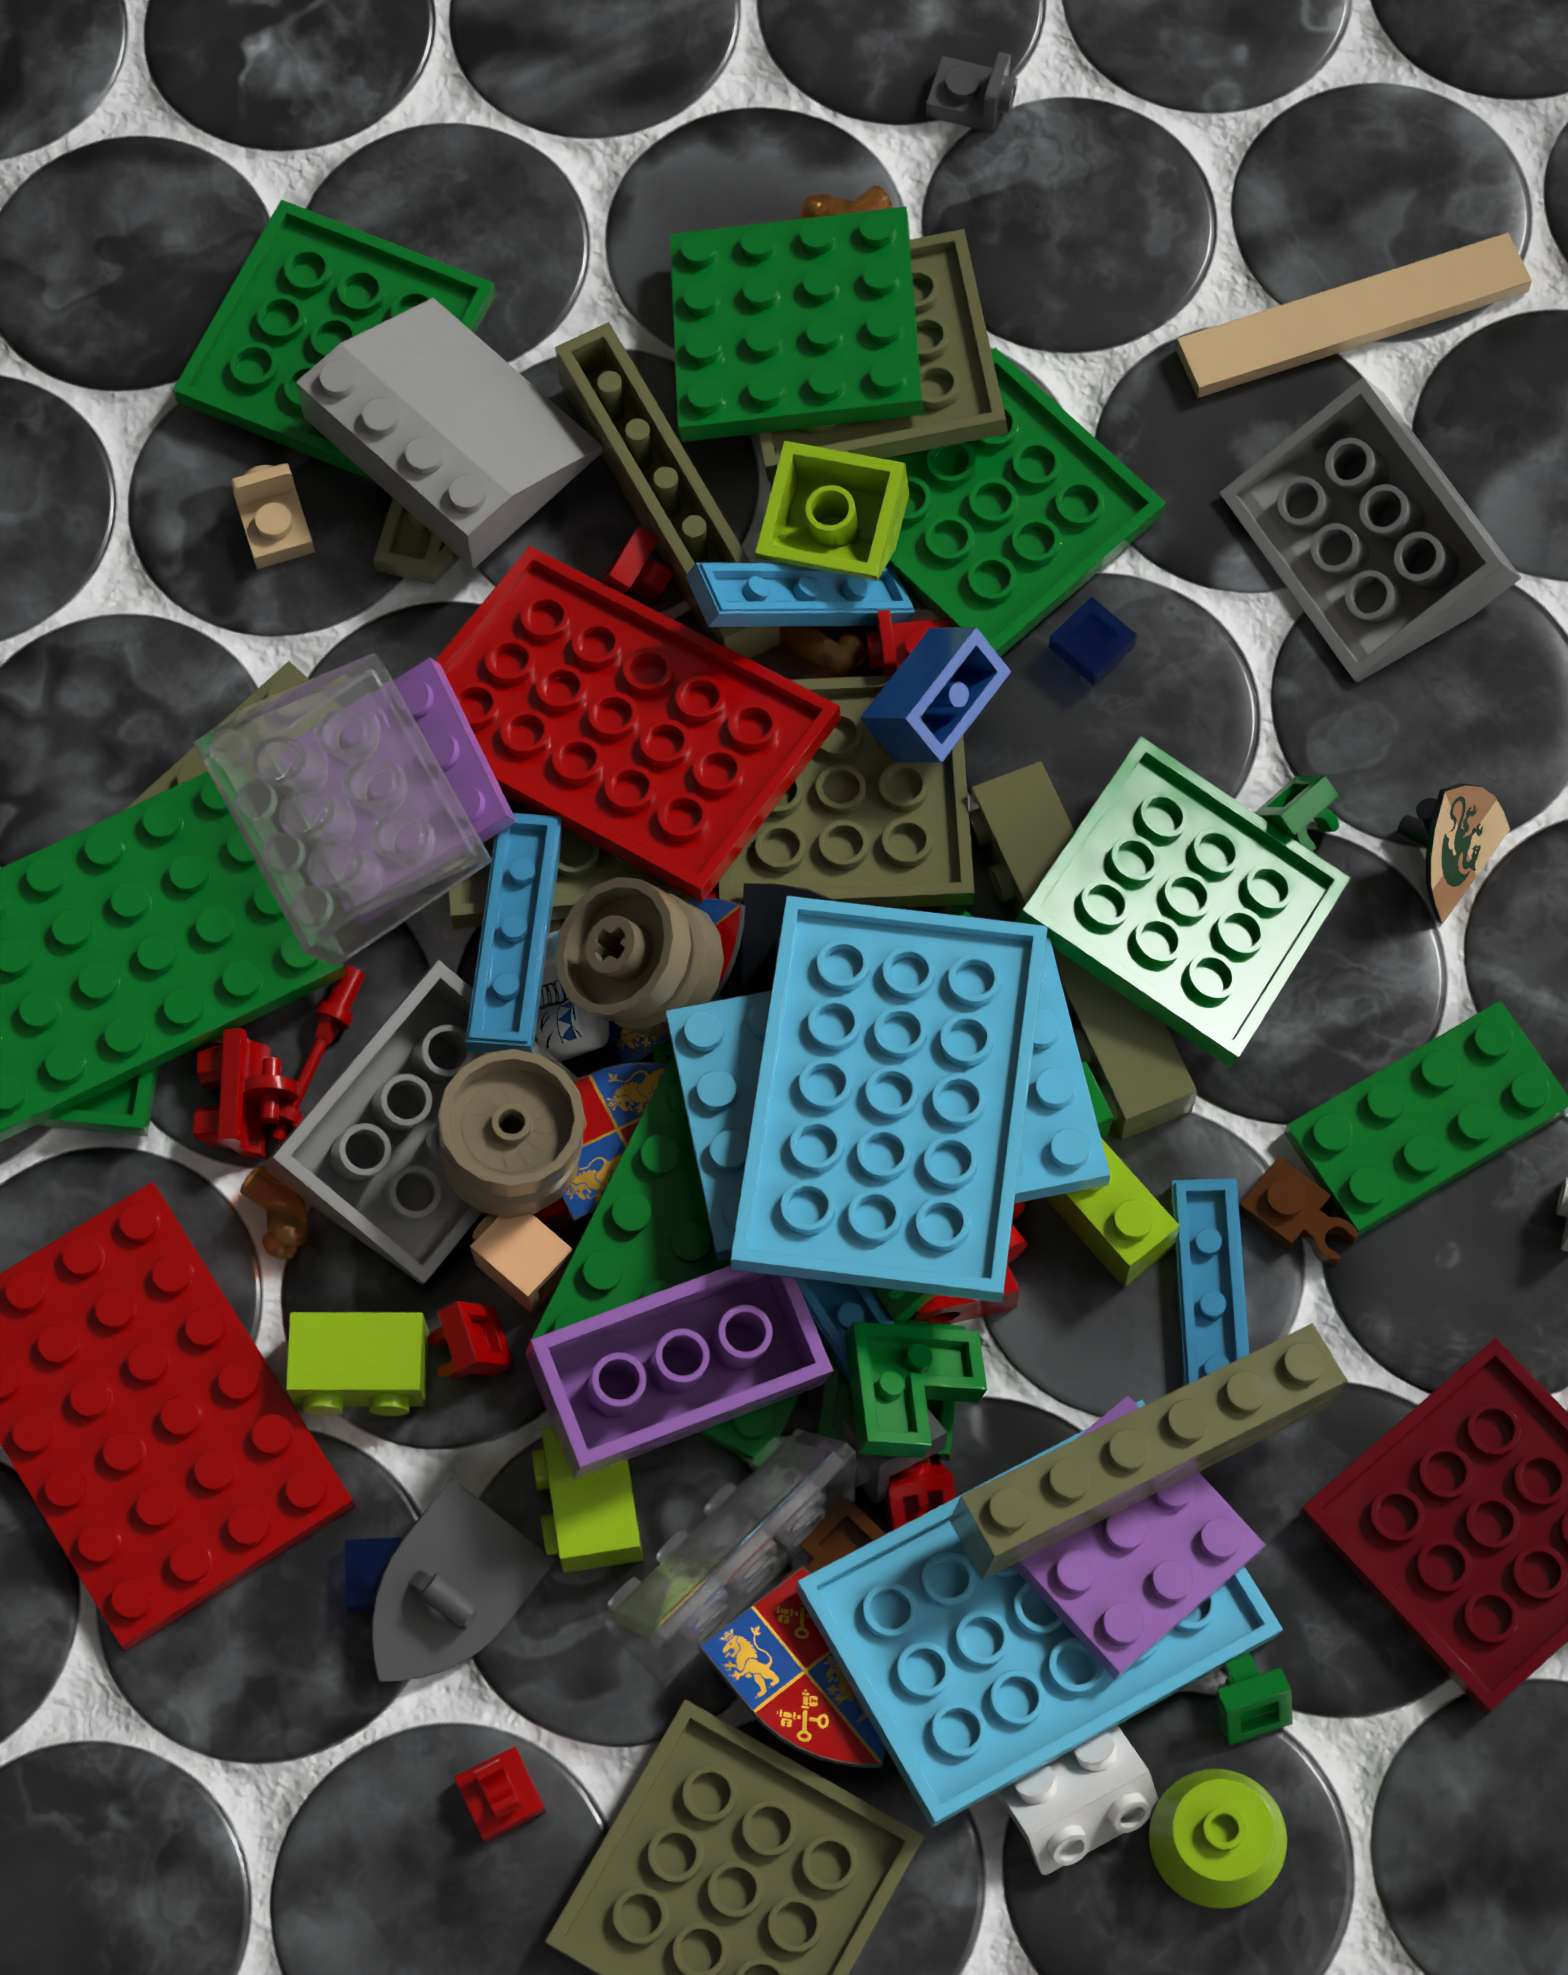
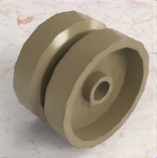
M616 877L593 886L573 905L561 926L555 952L558 981L569 1001L585 1012L606 1021H613L627 1030L640 1035L658 1037L669 1034L666 1018L667 1010L709 1003L718 989L724 963L721 935L709 914L692 903L673 894H667L658 887L641 879Z
M517 1049L490 1052L462 1066L444 1089L438 1113V1150L442 1172L456 1195L480 1212L507 1218L538 1213L560 1200L577 1177L583 1150L585 1115L580 1091L564 1069L543 1055Z

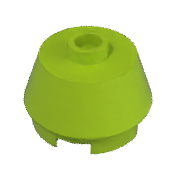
M1206 1769L1184 1776L1171 1785L1161 1796L1152 1814L1149 1828V1844L1151 1855L1159 1874L1177 1894L1201 1906L1232 1908L1256 1899L1275 1881L1285 1860L1287 1833L1278 1805L1260 1784L1234 1771Z

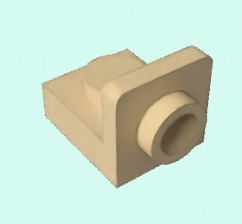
M289 464L256 466L246 471L242 476L230 480L257 569L315 553Z

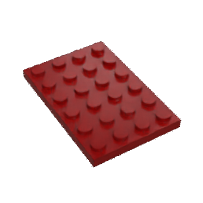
M531 546L526 549L435 660L440 663L504 796L539 815L558 816L562 819L563 828L702 903L841 720L840 706Z
M153 1181L0 1273V1445L125 1651L356 1507L351 1496Z

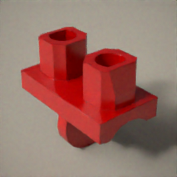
M242 1028L224 1030L223 1044L198 1052L197 1075L200 1083L210 1090L221 1089L220 1105L199 1107L194 1113L193 1135L195 1139L208 1147L231 1148L247 1159L266 1157L267 1124L279 1122L280 1103L287 1104L298 1100L299 1084L291 1078L281 1076L282 1060L271 1057V1048L269 1046L249 1040L246 1037L247 1031Z

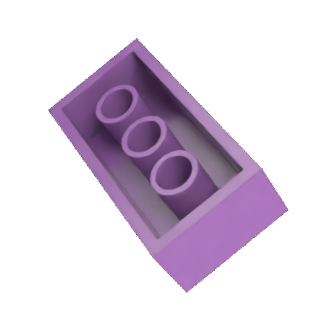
M731 1265L530 1340L525 1354L574 1480L821 1386L833 1372L796 1277L732 1270Z

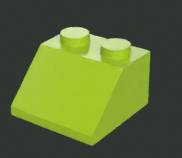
M784 441L755 551L756 558L878 581L896 549L909 497L905 463Z

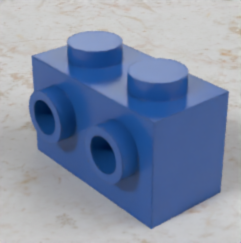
M977 627L929 628L860 719L895 762L942 763L1012 671Z

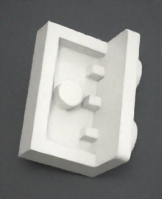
M1118 1725L1102 1732L1074 1750L996 1792L1027 1841L1034 1862L1042 1875H1048L1063 1866L1072 1865L1081 1860L1088 1852L1119 1835L1137 1830L1147 1820L1152 1818L1153 1811L1159 1801L1150 1771Z

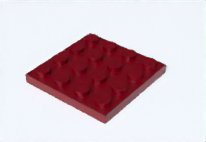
M1495 1337L1307 1502L1300 1511L1303 1518L1486 1716L1568 1642V1412Z

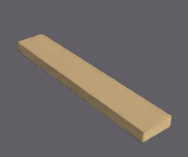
M1508 232L1177 338L1175 349L1197 398L1527 293L1529 292L1532 280Z

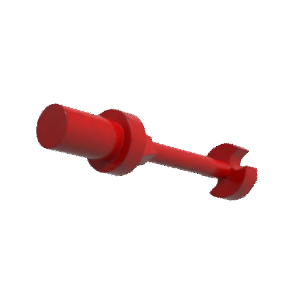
M344 965L347 976L335 981L327 1001H319L315 1009L314 1016L319 1020L315 1033L316 1040L297 1080L299 1084L298 1100L287 1104L280 1103L279 1122L276 1123V1128L271 1136L277 1142L282 1143L288 1130H293L303 1118L301 1116L302 1112L298 1108L327 1045L332 1043L340 1030H348L354 1019L350 1010L366 975L353 966Z

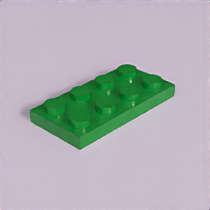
M1500 1000L1287 1124L1284 1134L1318 1185L1331 1195L1329 1201L1339 1216L1356 1228L1358 1238L1567 1114L1568 1095Z

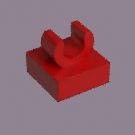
M638 526L623 542L600 582L622 594H625L630 589L637 597L652 604L657 595L662 594L673 575L664 565L648 559L659 538Z
M457 1301L437 1312L442 1327L434 1329L428 1335V1344L442 1347L448 1345L452 1356L449 1363L437 1369L439 1376L450 1378H463L468 1374L496 1376L514 1366L495 1306Z
M516 1746L454 1776L485 1843L547 1812Z

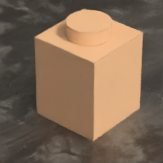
M488 1214L476 1227L472 1235L475 1241L470 1246L475 1265L532 1315L555 1292L574 1254L573 1249L533 1214L510 1218Z

